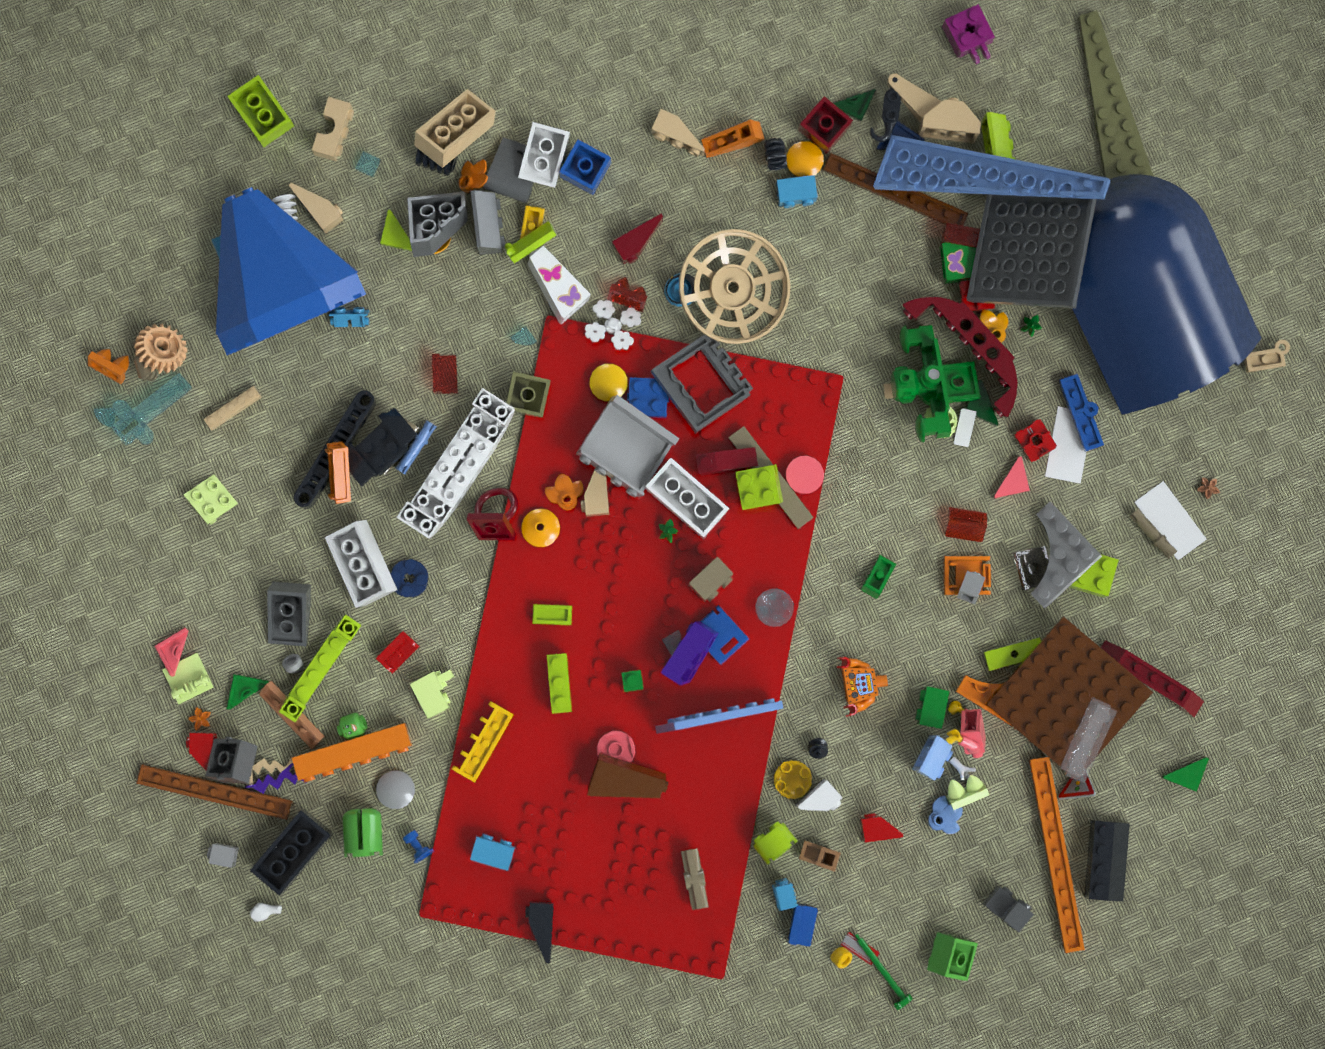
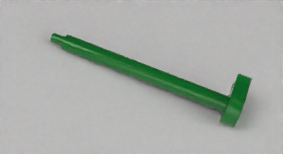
M857 933L855 937L858 940V944L900 1000L893 1005L897 1010H901L913 999L912 996L903 993L865 940Z

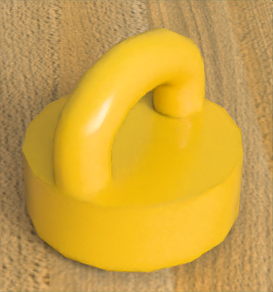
M844 947L837 948L831 954V961L840 969L847 967L852 960V953Z

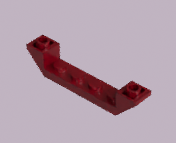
M1104 640L1100 648L1144 685L1178 705L1177 708L1195 718L1204 703L1196 693L1128 650Z

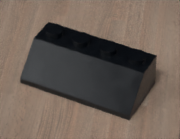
M1090 820L1085 898L1103 901L1124 900L1129 823Z

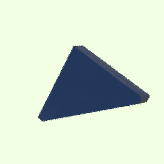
M897 121L893 128L892 135L920 141L925 140L899 121ZM890 138L887 141L880 142L876 149L878 151L887 149Z

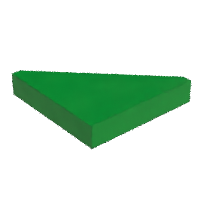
M233 674L226 709L231 710L264 688L270 681Z
M1204 757L1163 775L1162 779L1197 792L1209 758Z

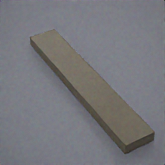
M744 426L729 437V440L736 449L756 447L758 467L773 465ZM778 471L783 502L779 503V506L795 527L799 529L814 517Z

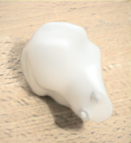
M257 903L250 911V916L255 922L263 921L271 914H281L282 906Z

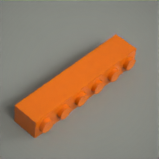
M406 723L293 757L292 761L298 780L303 779L305 783L315 780V775L322 774L325 777L334 774L333 770L341 768V771L353 768L352 764L360 762V765L372 762L371 758L377 756L379 760L390 757V752L396 750L398 754L409 751L408 747L412 746Z

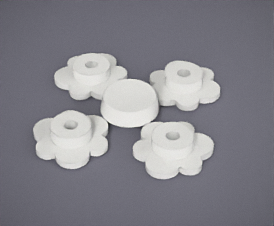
M599 300L593 306V311L597 313L598 318L604 317L607 320L604 326L599 325L597 322L587 324L585 326V336L590 338L592 342H598L599 339H604V333L607 331L609 334H614L611 341L614 343L615 349L620 350L623 348L627 350L634 340L628 332L623 333L620 331L621 323L627 324L628 327L640 325L641 313L636 312L634 308H628L627 311L621 312L622 317L619 321L616 318H611L612 313L615 312L612 302L609 300Z

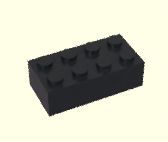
M302 809L250 871L277 895H283L333 836V833L308 811Z

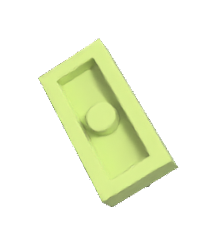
M970 775L965 788L957 781L951 779L946 798L953 810L988 796L989 792L979 778Z

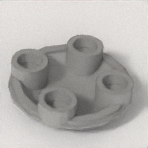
M399 770L390 771L379 779L376 787L377 797L385 807L401 809L412 801L415 795V786L411 777Z

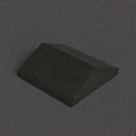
M1045 546L1013 553L1022 590L1036 588L1043 579L1049 563Z

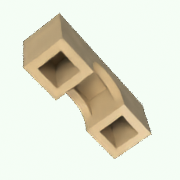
M328 97L323 116L325 120L334 122L335 128L329 134L317 132L312 148L314 155L336 161L337 157L341 156L343 151L341 144L343 138H347L349 131L347 125L354 116V110H352L353 108L350 103Z

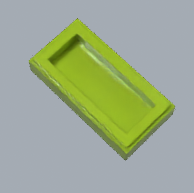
M533 604V624L571 625L572 606Z

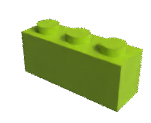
M567 654L547 655L552 714L572 712Z

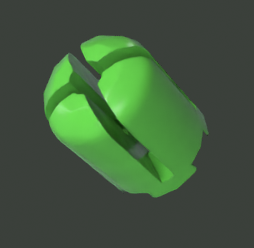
M373 808L362 809V812L361 809H351L343 815L344 857H348L347 853H352V857L375 855L374 852H379L380 855H383L382 821L379 811Z

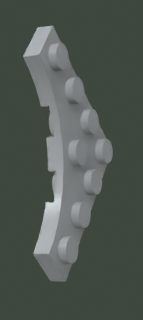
M1051 502L1036 514L1048 534L1050 557L1043 579L1031 593L1045 609L1102 557Z

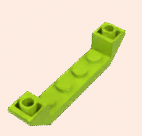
M346 614L343 616L287 695L279 710L281 714L293 722L297 721L306 708V703L347 643L353 639L360 629L361 624Z

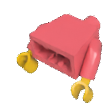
M953 701L949 704L948 710L952 715L957 712L960 713L961 731L960 733L956 729L946 733L949 736L946 738V741L949 744L958 741V744L964 747L965 754H972L973 758H980L985 752L986 741L981 709H963L959 701Z

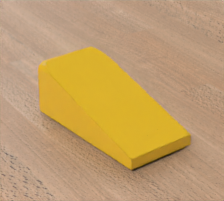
M525 206L520 239L543 224L545 208Z

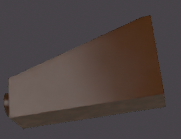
M599 753L588 785L587 795L660 798L662 792L665 793L667 790L668 781H666L665 773Z

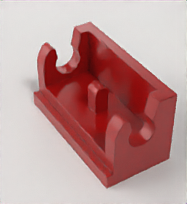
M402 631L376 659L393 674L420 646L405 631Z

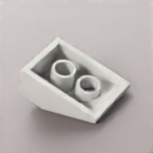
M533 122L518 178L555 188L570 132Z

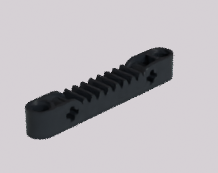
M362 390L356 394L295 492L294 501L299 507L309 509L315 505L329 480L328 454L325 452V449H328L327 444L342 441L348 446L355 439V436L364 426L376 406V399L371 392ZM370 397L368 405H361L362 398ZM308 494L309 501L304 504L301 503V496Z

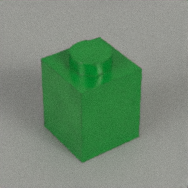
M641 670L622 673L624 692L644 690Z

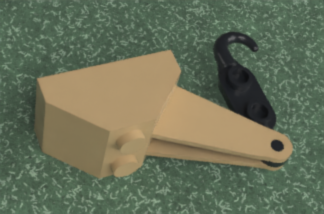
M894 73L889 76L887 84L890 89L884 95L882 110L885 134L877 136L874 133V129L871 128L870 135L875 141L884 142L891 137L893 128L899 119L902 101L920 122L918 135L921 137L974 144L980 134L981 122L965 102L959 101L957 98H948V100L940 101L898 74Z

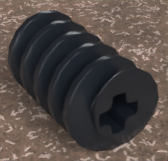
M418 149L416 153L417 166L423 163V168L427 169L430 166L431 171H435L437 168V173L441 174L444 171L445 176H449L453 172L458 159L457 155L442 168L421 150Z

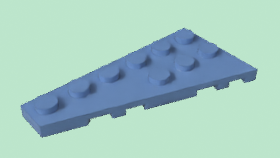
M774 698L764 700L763 705H757V702L745 704L746 708L740 709L739 705L728 707V712L723 713L721 709L668 719V724L655 726L656 733L783 709L782 701L775 702Z

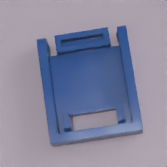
M717 605L715 608L719 614L717 615L712 610L701 622L719 633L708 652L722 665L749 638L722 608ZM734 637L739 643L724 655L720 649Z

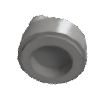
M291 654L282 662L285 671L290 674L298 673L304 668V664L298 654Z

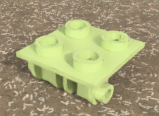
M212 475L184 494V497L203 520L211 525L217 521L218 517L238 504L215 475Z
M198 653L179 661L175 676L173 677L170 676L166 668L162 669L172 690L171 695L177 700L178 704L214 688Z

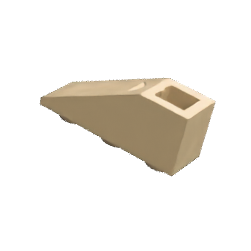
M660 109L652 127L651 134L654 135L653 137L659 141L666 140L671 142V145L675 148H685L694 156H704V147L678 116Z

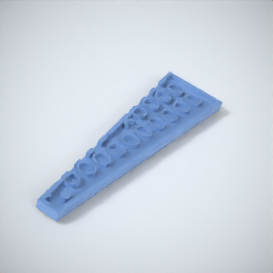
M891 135L873 187L879 190L1105 199L1110 179Z

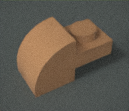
M804 841L799 859L835 872L841 852Z

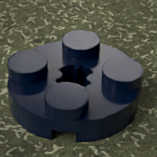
M413 559L402 560L393 567L390 573L397 588L395 592L400 596L407 598L417 597L427 588L429 581L428 571L418 561ZM406 574H413L415 576L413 583H405Z

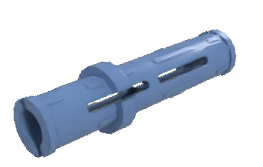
M426 420L422 429L408 448V451L395 467L397 470L406 475V472L423 446L428 444L427 440L435 428H437L435 425Z

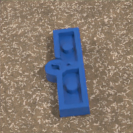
M1078 374L1059 380L1084 451L1087 452L1103 446V440L1095 419H1093L1098 413V406L1094 402H1088Z

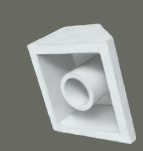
M823 779L795 806L800 810L829 811L831 809L834 811L841 805L840 800L842 796L827 780Z

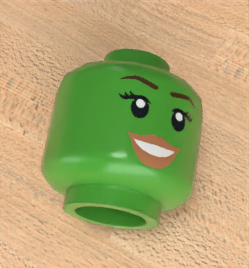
M356 712L340 718L337 731L346 740L355 739L365 734V730L368 728L367 722L363 715H359Z

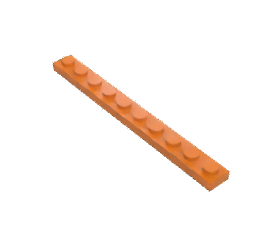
M1050 758L1030 759L1029 763L1064 953L1082 951L1085 948Z

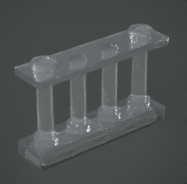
M1094 697L1091 698L1060 766L1061 769L1067 771L1066 776L1082 783L1085 782L1117 712L1110 708V704Z

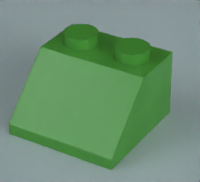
M937 932L927 970L944 977L968 981L978 943Z

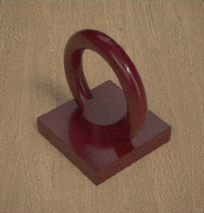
M501 487L490 489L478 498L474 506V513H468L466 519L478 540H515L516 533L509 521L514 517L518 509V499L511 490ZM496 495H504L509 498L510 508L506 514L482 513V506L489 498Z

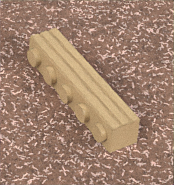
M253 386L206 417L204 421L213 431L261 399L262 396Z

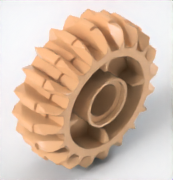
M154 323L152 327L147 326L144 330H141L135 340V356L140 357L139 363H145L144 368L151 367V372L157 369L159 374L163 370L167 374L170 370L175 371L186 359V341L182 340L183 335H177V329L174 331L170 330V325L165 328L163 323L159 327Z

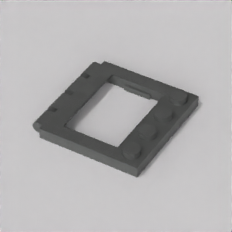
M706 335L701 336L650 371L695 433L750 396L749 392L753 390V387L746 378L741 381L739 380L743 374L736 364L728 365L732 359L722 347L717 350V347L721 345L720 342ZM699 350L703 352L734 394L730 398L727 397L706 414L699 409L695 400L688 394L684 385L677 379L672 370L678 364L695 355Z

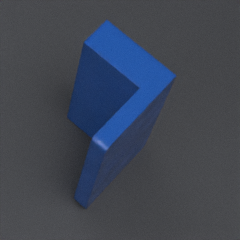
M800 904L794 907L788 944L811 946L818 912L817 908Z

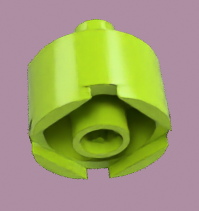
M779 821L769 828L770 832L767 835L762 833L754 839L755 845L753 847L767 865L770 864L769 859L775 861L791 848L790 846H792L791 842L794 844L798 842L784 823L780 824Z

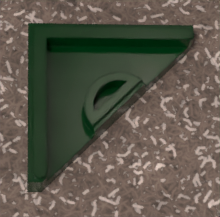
M876 89L848 97L833 104L849 117L861 122Z
M979 380L980 399L969 401L966 409L976 411L975 417L998 426V420L983 381Z

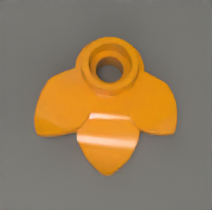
M982 310L980 320L992 333H1000V337L997 339L1002 343L1006 338L1005 329L1008 326L1006 314L1001 312L996 316L989 310ZM982 335L975 336L979 340H984Z

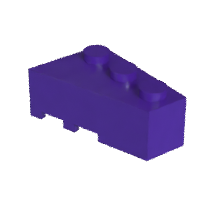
M701 621L689 625L686 630V636L679 642L675 652L661 671L663 675L679 685L691 682L719 634Z

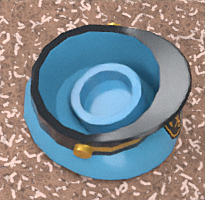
M679 273L673 275L666 282L664 294L670 304L683 307L679 294ZM686 273L684 277V294L689 295L694 293L695 279Z

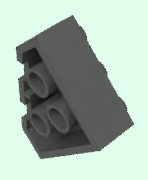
M464 191L407 198L410 244L413 257L433 255L468 221Z

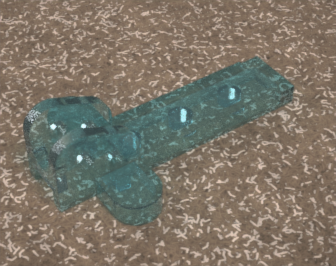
M178 373L134 409L124 400L115 401L112 409L119 418V421L111 426L112 431L120 437L125 445H129L136 438L141 444H151L154 440V434L147 424L189 392L192 386ZM135 419L139 424L123 435L121 431Z

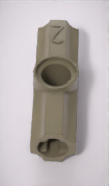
M698 849L681 851L685 870L684 878L686 888L689 891L692 910L708 907L705 891L706 883L703 868L701 869Z

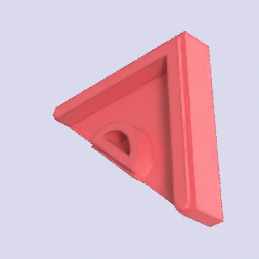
M1022 456L1017 458L995 493L994 499L1030 491Z
M183 628L155 645L160 658L172 677L175 676L189 632L187 628Z

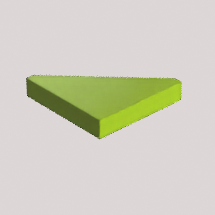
M388 210L380 244L412 251L409 237L392 211Z

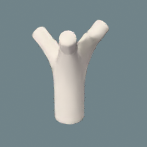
M956 757L949 761L958 770L961 780H964V777L968 780V772L976 771V768L964 766Z

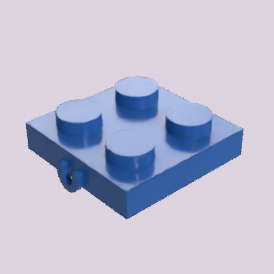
M630 378L627 401L648 417L667 418L669 397L656 379Z

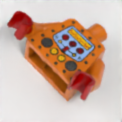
M837 657V659L842 661V665L837 666V668L842 670L847 702L843 709H849V714L846 717H850L866 710L874 703L875 696H878V688L888 686V680L886 675L875 676V670L870 668L868 663L859 659Z

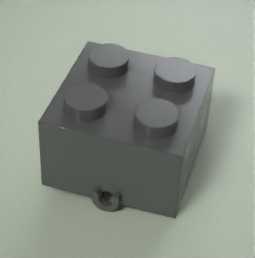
M231 737L214 739L205 777L223 783L249 784L258 746Z

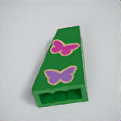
M952 243L941 244L940 254L944 284L958 283L971 279L977 248Z

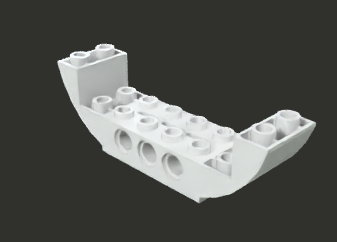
M484 388L481 389L473 401L472 405L474 408L411 503L407 501L397 516L398 519L429 539L443 526L457 508L496 449L514 414L515 408Z

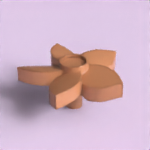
M1202 477V484L1204 486H1200L1196 491L1205 492L1204 495L1207 500L1212 494H1219V489L1214 487L1217 479L1209 482L1206 478Z

